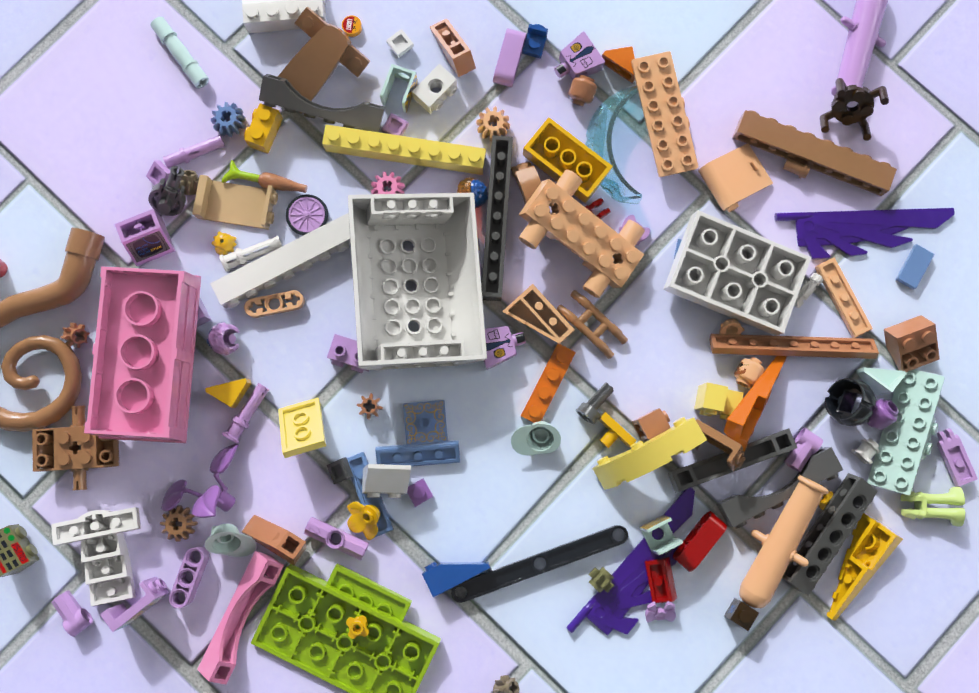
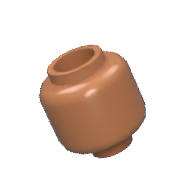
M580 75L572 80L568 95L573 99V104L583 107L584 103H592L597 90L594 79Z

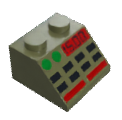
M19 524L8 525L0 529V577L18 574L40 560L37 555V548L29 542L26 537V530Z

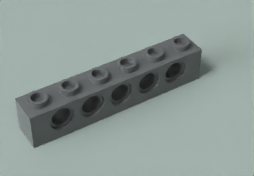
M848 473L797 548V554L809 561L808 566L803 567L792 561L789 563L782 579L796 590L809 596L878 491L862 477Z

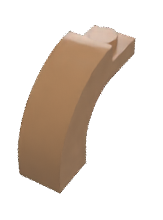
M530 161L511 167L512 175L520 189L525 205L541 183L535 166L531 165Z

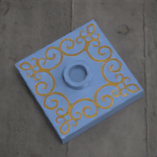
M444 400L403 404L406 445L448 441Z

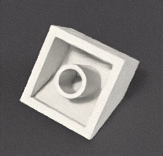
M366 465L363 468L362 494H367L368 498H380V494H388V498H401V495L406 494L408 490L411 465Z

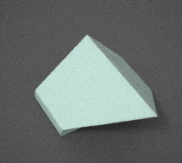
M866 367L856 369V374L864 383L870 386L875 395L892 393L904 378L906 372Z

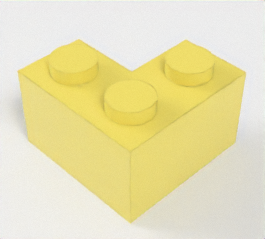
M708 382L698 386L694 410L700 411L699 414L712 417V415H720V419L727 420L742 401L744 393L729 390L727 386Z

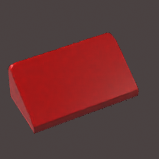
M664 557L645 561L652 602L667 603V601H675L677 594L670 558Z

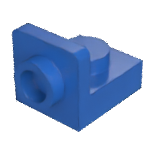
M529 24L522 54L541 59L548 29L540 24Z

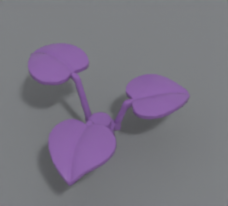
M233 444L222 449L214 457L210 465V472L214 473L213 476L220 487L213 485L204 494L185 488L186 480H178L167 490L161 509L163 511L173 509L180 502L183 493H189L199 497L192 508V514L196 517H215L216 506L224 512L229 511L235 503V497L226 492L228 488L219 478V474L228 468L239 445Z

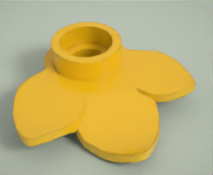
M359 502L350 503L347 506L352 514L347 521L349 530L354 533L363 532L367 540H372L378 533L379 509L375 505L364 506Z

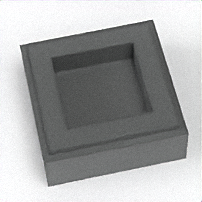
M346 457L327 465L334 484L353 477Z

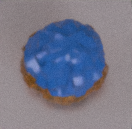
M472 177L465 178L459 182L457 193H474L475 209L484 205L486 200H488L487 187L483 182Z

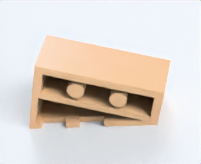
M534 284L529 286L502 311L559 344L575 331Z

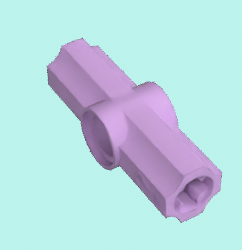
M314 517L310 518L303 533L327 544L330 548L340 550L359 560H362L369 545L368 542L346 533L343 529L331 526ZM333 533L340 534L342 539L340 544L333 543L331 538Z

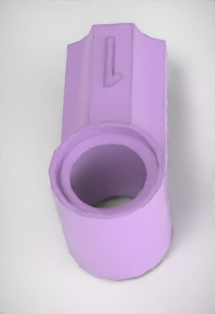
M803 428L795 438L797 448L791 450L784 460L787 466L798 472H801L811 455L815 454L823 443V439L807 428Z
M69 590L60 594L51 602L64 620L62 623L63 627L70 636L75 637L93 623L91 614L86 609L80 607Z

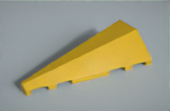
M863 513L858 521L856 529H853V539L850 548H847L839 573L837 590L833 592L830 612H827V616L834 621L838 619L903 540L899 535Z

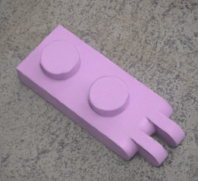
M950 428L946 429L945 433L943 431L938 432L939 441L937 446L955 487H960L977 480V475L960 437L957 434L954 435Z

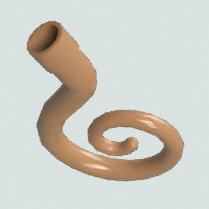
M72 227L65 248L66 256L58 280L39 288L11 295L0 301V328L21 317L55 309L78 299L86 291L91 281L96 261H99L105 237ZM47 335L31 336L17 342L6 352L1 369L4 380L15 389L29 390L36 388L40 383V379L36 375L21 377L16 369L19 359L32 350L43 349L57 355L64 370L65 380L59 397L38 411L28 413L12 412L0 406L1 429L15 432L43 429L59 421L71 410V406H74L80 394L82 383L80 362L72 348L59 338Z

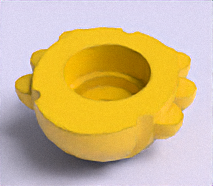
M219 231L217 236L213 237L214 241L211 242L217 254L227 255L228 252H234L237 238Z

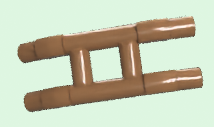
M576 290L572 291L570 296L586 309L585 312L577 318L573 312L562 304L556 310L583 333L608 359H611L614 353L599 337L608 329L621 344H625L628 338L591 301ZM592 315L601 323L594 332L584 324Z

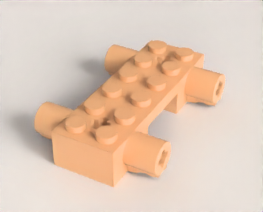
M565 170L556 184L550 179L542 181L521 210L519 216L526 220L528 225L519 236V239L532 249L537 248L544 236L550 240L557 239L584 260L582 265L588 268L592 274L583 285V289L590 295L600 298L608 285L612 288H622L644 256L635 245L645 230L638 223L628 220L618 234L572 197L583 181L574 172Z

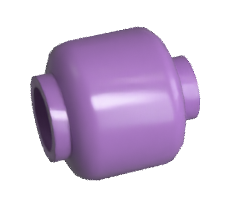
M877 400L876 408L872 411L874 414L867 424L881 430L897 421V414L899 412L897 406L891 400Z

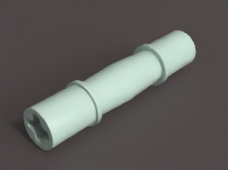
M164 17L155 18L150 24L151 28L160 38L161 43L166 45L172 56L180 64L182 71L189 77L196 88H202L209 82L208 76L199 66L198 61L193 59L187 48L178 39L177 33L173 31Z

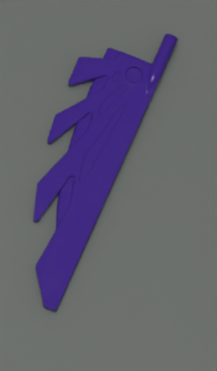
M954 208L793 212L775 213L774 219L775 221L796 220L798 246L806 247L810 257H812L811 259L830 258V255L822 246L833 245L848 256L868 253V251L850 243L867 241L888 248H894L913 241V238L893 234L909 228L936 229L955 215Z
M693 488L684 490L664 513L665 516L672 519V521L668 522V525L673 534L693 514L695 495ZM659 527L652 531V537L655 540H660L664 535L663 530ZM643 538L613 572L612 576L614 579L611 581L614 584L613 588L608 593L605 590L601 593L597 591L566 628L573 633L587 617L606 635H609L613 629L628 634L638 622V618H623L631 607L652 603L650 590L642 593L649 584L645 561L669 557L672 567L677 563L673 559V554L679 546L667 553L657 555L651 552L645 538Z

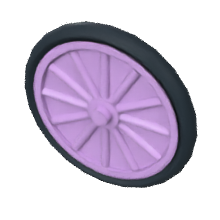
M310 194L300 195L294 198L288 205L286 221L292 231L304 236L327 223L328 209L319 197Z

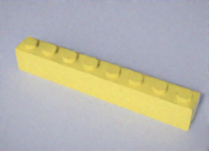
M326 124L322 141L326 152L483 175L486 159L485 148Z

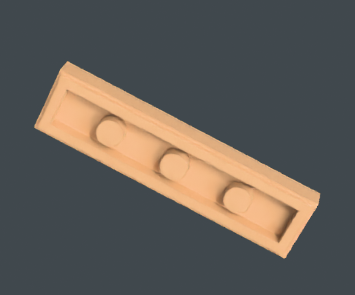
M835 257L815 266L817 273L822 276V282L851 337L856 338L872 330L873 328Z

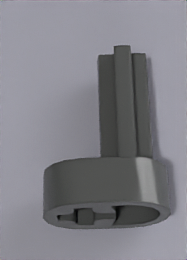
M605 382L587 403L583 402L576 409V412L588 423L595 424L601 417L597 409L614 392V388Z

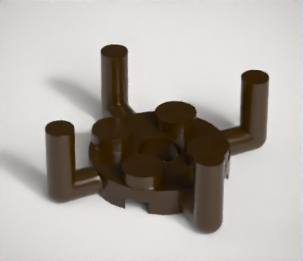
M842 78L836 79L837 92L831 102L832 110L822 114L819 118L821 131L823 133L829 132L828 120L835 117L845 126L858 122L862 130L863 139L865 141L870 140L871 132L866 118L874 112V98L879 96L882 105L889 103L886 87L880 86L870 91L864 86L863 88L857 87V85L847 86ZM850 102H858L854 107L847 106Z

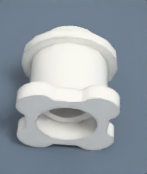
M863 438L860 446L856 450L852 448L850 452L862 463L871 465L873 463L872 457L880 453L879 445L870 438L868 440Z

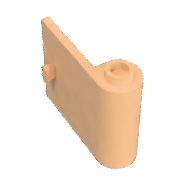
M749 143L710 161L698 170L722 211L727 210L729 213L739 207L738 203L741 200L773 184Z

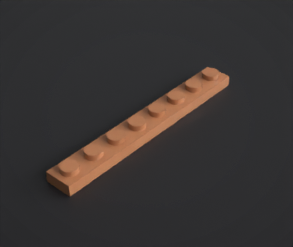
M710 334L709 338L712 354L877 359L879 354L874 339L741 334Z

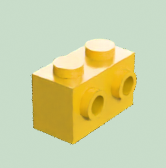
M259 103L257 109H254L250 127H247L244 132V140L250 148L266 154L269 153L283 120L279 110Z

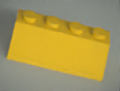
M549 117L523 148V156L556 182H558L565 170H570L577 174L583 182L574 195L585 204L613 167Z

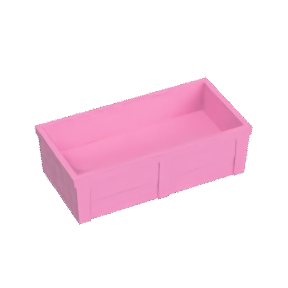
M101 266L100 299L96 338L92 350L94 357L88 415L84 433L99 436L100 439L186 443L201 276L192 275L185 271Z

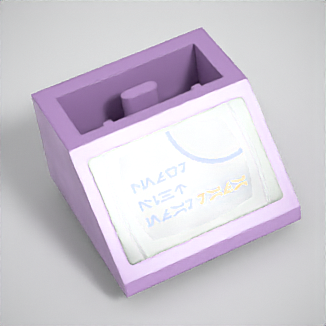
M155 209L148 210L115 224L123 246L137 267L175 252L163 218Z

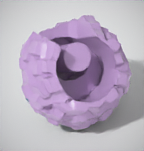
M225 322L219 323L209 331L207 343L214 352L229 355L239 347V344H234L236 340L234 333H239V329Z

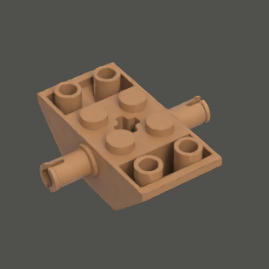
M71 406L72 425L70 427L32 429L33 472L70 470L73 472V491L87 490L86 471H89V469L119 466V440L100 439L99 436L84 433L86 406Z

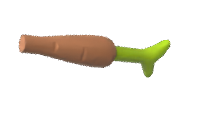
M233 160L230 162V170L222 178V183L233 179H243L257 182L262 188L267 189L268 185H271L275 190L306 193L308 189L307 185L273 173L264 172L258 175L240 171Z

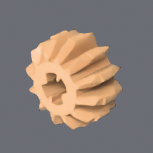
M496 106L493 108V111H490L487 107L485 109L486 114L480 112V119L476 120V124L479 126L477 128L478 133H483V139L490 136V141L492 142L493 135L507 136V129H510V124L508 123L509 116H504L503 109L497 112ZM494 122V125L497 123V126L493 127L492 124L490 126V123Z

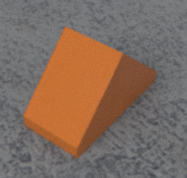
M633 46L604 51L602 54V58L605 60L604 65L633 84L635 81L631 61L635 59Z

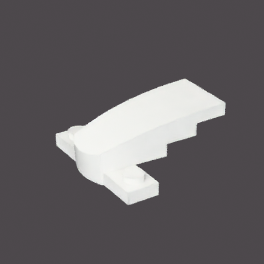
M138 507L118 511L95 510L81 515L78 519L51 524L53 545L58 546L81 541V563H85V584L89 585L91 606L136 598L131 561L123 532L141 529Z

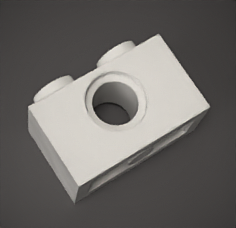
M439 63L412 91L413 99L429 114L434 110L438 111L442 107L443 101L448 96H453L457 91V79ZM440 88L441 91L438 93H433L432 89Z

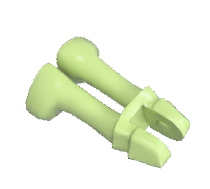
M951 487L949 492L944 494H927L921 491L915 493L912 491L910 496L902 494L900 497V501H914V509H901L902 516L921 520L924 518L948 519L953 526L961 527L964 524L966 513L964 508H927V504L963 506L965 504V497L961 487Z

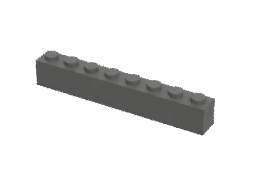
M492 136L482 275V300L501 302L513 142V137Z

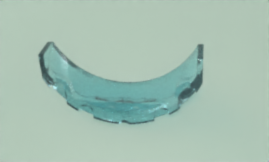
M637 85L616 92L599 106L589 123L586 133L587 141L585 142L587 147L613 166L600 186L617 202L639 204L642 194L624 179L615 163L612 152V131L621 108L633 95L638 93Z

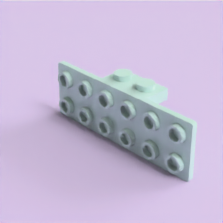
M914 369L905 373L904 378L895 388L892 402L899 411L897 421L882 431L878 444L880 453L875 454L867 481L870 485L908 496L911 495L921 459L925 460L926 455L931 454L933 443H930L932 435L935 436L938 431V423H936L934 414L944 384V376Z

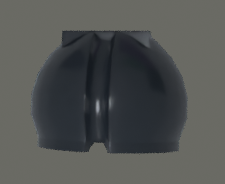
M849 378L836 381L827 391L830 396L825 397V408L833 420L846 426H859L865 422L869 423L870 418L874 414L872 411L876 408L877 401L870 386L863 381ZM856 398H862L858 409L852 414Z

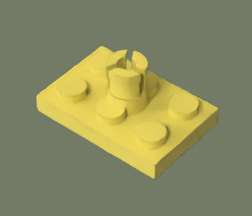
M319 398L278 409L284 458L326 447Z

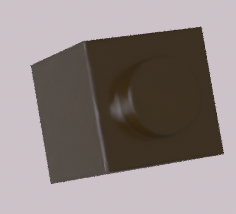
M734 598L724 616L749 631L759 612Z

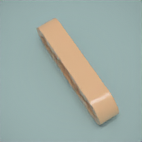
M292 290L251 298L246 301L244 310L249 316L259 318L299 310L303 307L305 299L299 291ZM294 295L300 298L297 301V305L288 302L286 303L287 307H285V302L282 297H285L286 301L292 300ZM272 299H279L280 306L278 309L272 310L269 307ZM255 303L257 306L265 305L267 311L264 308H258L256 313H254L250 308Z

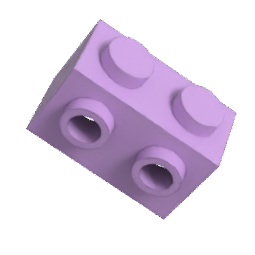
M334 334L327 358L332 360L331 364L343 367L346 364L352 366L351 370L358 373H363V370L369 372V370L358 367L357 341Z

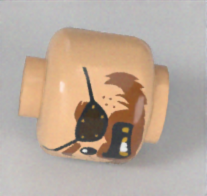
M755 357L750 359L743 358L734 372L736 382L748 389L753 387L765 371L761 365L762 361Z

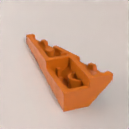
M787 356L775 357L726 420L724 433L741 444L744 452Z

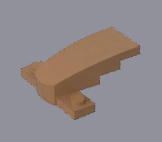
M306 7L295 21V24L310 36L311 39L292 58L278 77L287 79L302 96L312 101L331 77L339 63L358 78L371 61L351 44L349 37L343 30L335 25L326 23L313 10Z

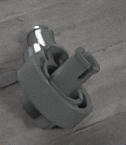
M178 166L171 168L165 187L163 186L165 178H162L151 189L148 197L149 204L160 213L161 217L162 215H178L185 206V187L181 186L178 192L180 182L184 176V170L181 167L178 173H176Z

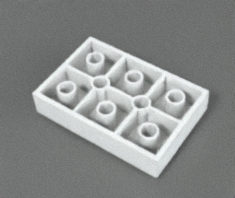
M698 210L690 217L663 290L776 336L785 332L812 257Z

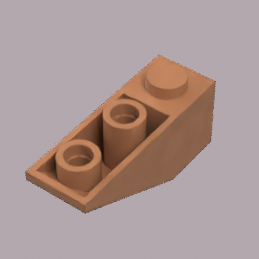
M253 515L241 531L293 566L306 550V541L256 515Z

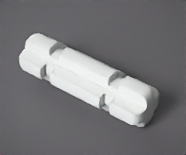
M813 273L809 278L810 281L807 280L800 288L794 305L796 308H800L805 303L804 300L806 301L816 290V286L822 283L821 275Z

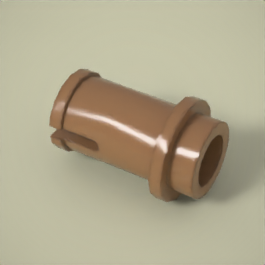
M788 157L783 170L796 174L801 179V177L806 178L811 167H808V164H801Z

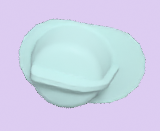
M543 421L519 427L511 436L512 448L518 454L527 456L554 452L561 444L560 432L554 426Z
M229 523L213 526L211 536L205 541L207 551L233 557L248 556L256 550L257 546L252 537L241 534L235 525Z

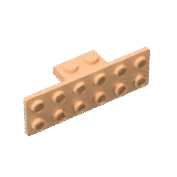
M668 51L633 59L631 65L658 176L661 178L696 170L698 163L689 130L690 123L685 113L684 98L681 97L671 52Z

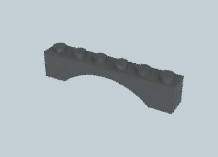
M266 74L262 79L259 101H263L266 106L284 107V111L290 113L299 111L304 113L305 117L315 119L317 116L324 118L323 121L326 123H342L343 127L355 129L356 127L366 131H380L385 111L384 106L363 102L347 108L326 107L302 96L285 78Z
M785 429L747 444L744 452L745 455L743 456L745 461L740 468L736 467L734 472L796 449L797 445L790 429ZM722 453L668 473L675 493L732 473L733 471L729 469L727 459L730 455Z
M825 447L811 455L801 472H798L795 478L780 490L757 497L734 494L718 502L716 505L727 526L738 529L747 524L746 520L752 517L757 519L764 516L767 509L772 508L774 510L783 506V501L791 497L799 483V475L820 484L819 482L825 479L827 481L835 479L839 476L838 472L844 469L832 447Z

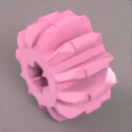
M383 172L382 178L376 175L377 182H371L373 187L371 194H405L402 190L405 188V185L400 183L401 177H395L394 172H391L389 176H387L386 172ZM386 186H388V188H390V186H391V189H392V190L389 191V192L386 190V192H385V189H384V188H385Z

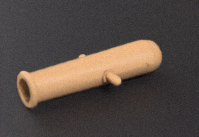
M798 476L799 483L770 534L765 535L756 529L751 531V536L762 542L761 545L763 546L741 583L739 595L747 605L753 608L761 609L768 605L790 562L794 561L803 567L809 564L806 558L797 554L798 551L796 549L823 495L828 494L829 491L804 476Z

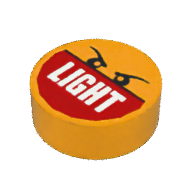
M350 15L343 19L342 29L347 36L356 37L362 31V24L358 17Z

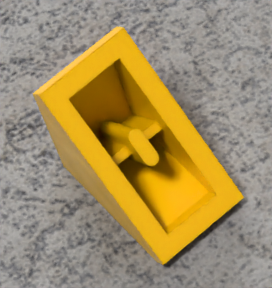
M244 378L207 387L205 391L229 407L236 409L250 387L251 380Z

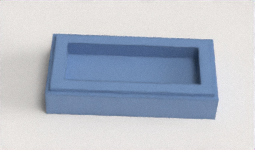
M918 244L914 245L895 280L911 289H916L935 254Z

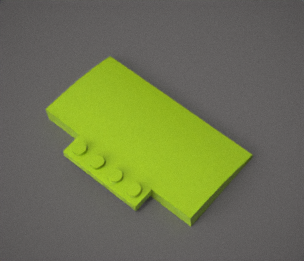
M338 563L335 565L328 582L290 564L283 573L251 644L348 693H416L440 644L441 638L404 620L412 600ZM365 616L368 624L367 629H369L368 636H356L355 639H351L348 636L349 627L346 625L347 619L349 617Z

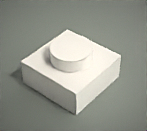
M400 29L386 40L388 46L398 58L414 47V43L403 29Z

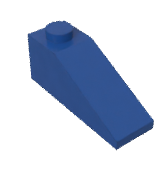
M435 561L424 567L426 571L422 573V576L432 596L435 597L490 568L489 562H441L437 565Z

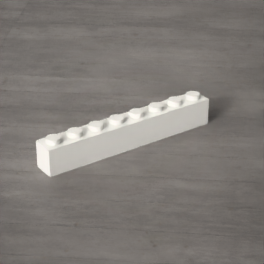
M349 213L210 283L220 305L229 309L234 308L240 304L239 301L245 298H254L259 294V291L275 287L277 285L276 282L282 279H291L295 276L294 273L300 270L310 269L313 267V263L319 260L321 262L331 257V254L337 251L343 252L350 247Z

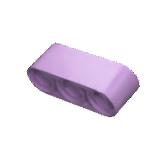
M507 28L494 72L493 83L512 88L527 33Z
M198 546L186 552L169 596V602L172 607L183 608L194 600L209 560V551L205 547ZM195 551L201 554L199 562L194 560L193 555ZM187 572H191L193 574L192 582L187 581ZM179 592L184 593L186 597L184 603L178 599Z

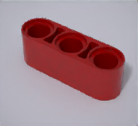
M707 512L683 540V544L679 545L676 549L673 559L688 572H692L724 534L727 525L713 512Z

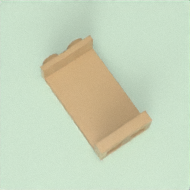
M200 175L192 214L202 220L269 230L270 224L274 222V212L272 211L273 206L277 204L278 193H276V190L271 185H268V188L265 189L226 182L222 183L211 180L207 175Z

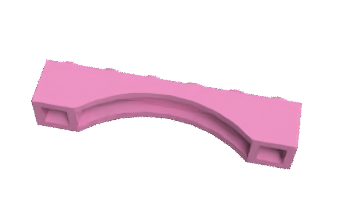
M255 551L197 669L209 682L226 685L236 666L238 644L247 617L259 598L275 585L284 567L281 562L271 555Z

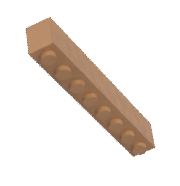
M745 110L732 137L782 158L788 159L789 157L801 164H808L807 166L811 167L810 169L879 196L884 195L890 190L897 171L896 168L891 167L887 162H878L869 155H860L853 152L851 148L837 146L830 140H822L812 133L801 132L792 125H783L778 123L776 119L760 116L758 112L753 110Z

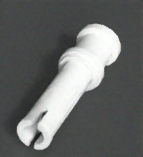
M277 235L274 238L243 250L237 248L235 252L225 256L221 254L219 258L224 270L229 272L233 267L238 265L244 266L248 260L282 247V243Z

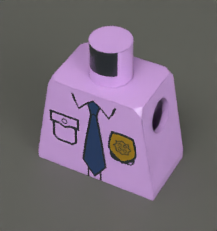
M583 31L560 52L559 60L561 64L556 66L554 71L559 78L569 74L573 80L580 75L589 76L603 70L605 60Z
M509 326L485 329L487 359L484 360L486 370L517 355L515 346L526 344L523 332L511 335Z

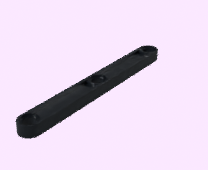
M614 525L477 575L453 587L451 591L452 598L459 603L466 602L616 547L627 541L628 531L621 525ZM616 529H622L624 532V537L620 541L613 538V532ZM539 557L544 558L546 561L545 567L540 570L534 566L535 559ZM462 586L467 590V595L464 598L456 597L455 589Z

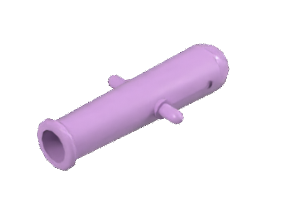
M856 0L852 19L846 16L841 18V23L848 27L849 32L838 78H842L847 86L857 85V87H862L875 44L879 47L886 45V41L879 37L878 32L888 0ZM834 86L831 89V94L833 96L837 92L836 86Z

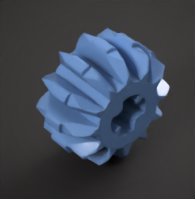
M225 102L224 107L217 104L218 111H212L215 117L211 118L214 130L219 131L221 136L227 134L231 138L233 132L240 135L238 129H245L243 122L246 121L243 110L238 108L235 103L229 105L228 102Z

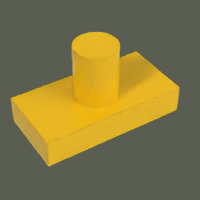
M606 412L598 419L609 429L599 440L608 449L618 438L628 447L637 441Z

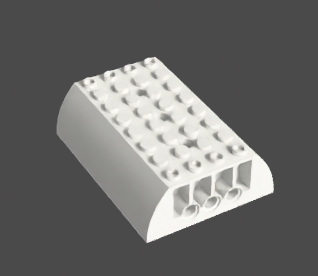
M474 193L348 195L358 367L366 370L442 367L470 364L487 359ZM410 241L413 244V250L406 251L403 248V242ZM407 281H413L416 284L415 291H408L405 284ZM409 322H417L419 330L417 332L410 331L408 328Z

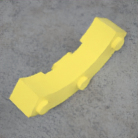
M682 417L673 422L674 426L658 436L644 443L642 440L630 446V450L610 458L607 455L597 461L598 465L592 469L604 490L617 487L625 480L630 482L673 461L671 456H676L680 453L685 454L707 441L695 418L685 419V417Z

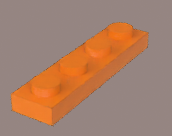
M557 343L521 417L532 423L542 420L576 353L575 351Z

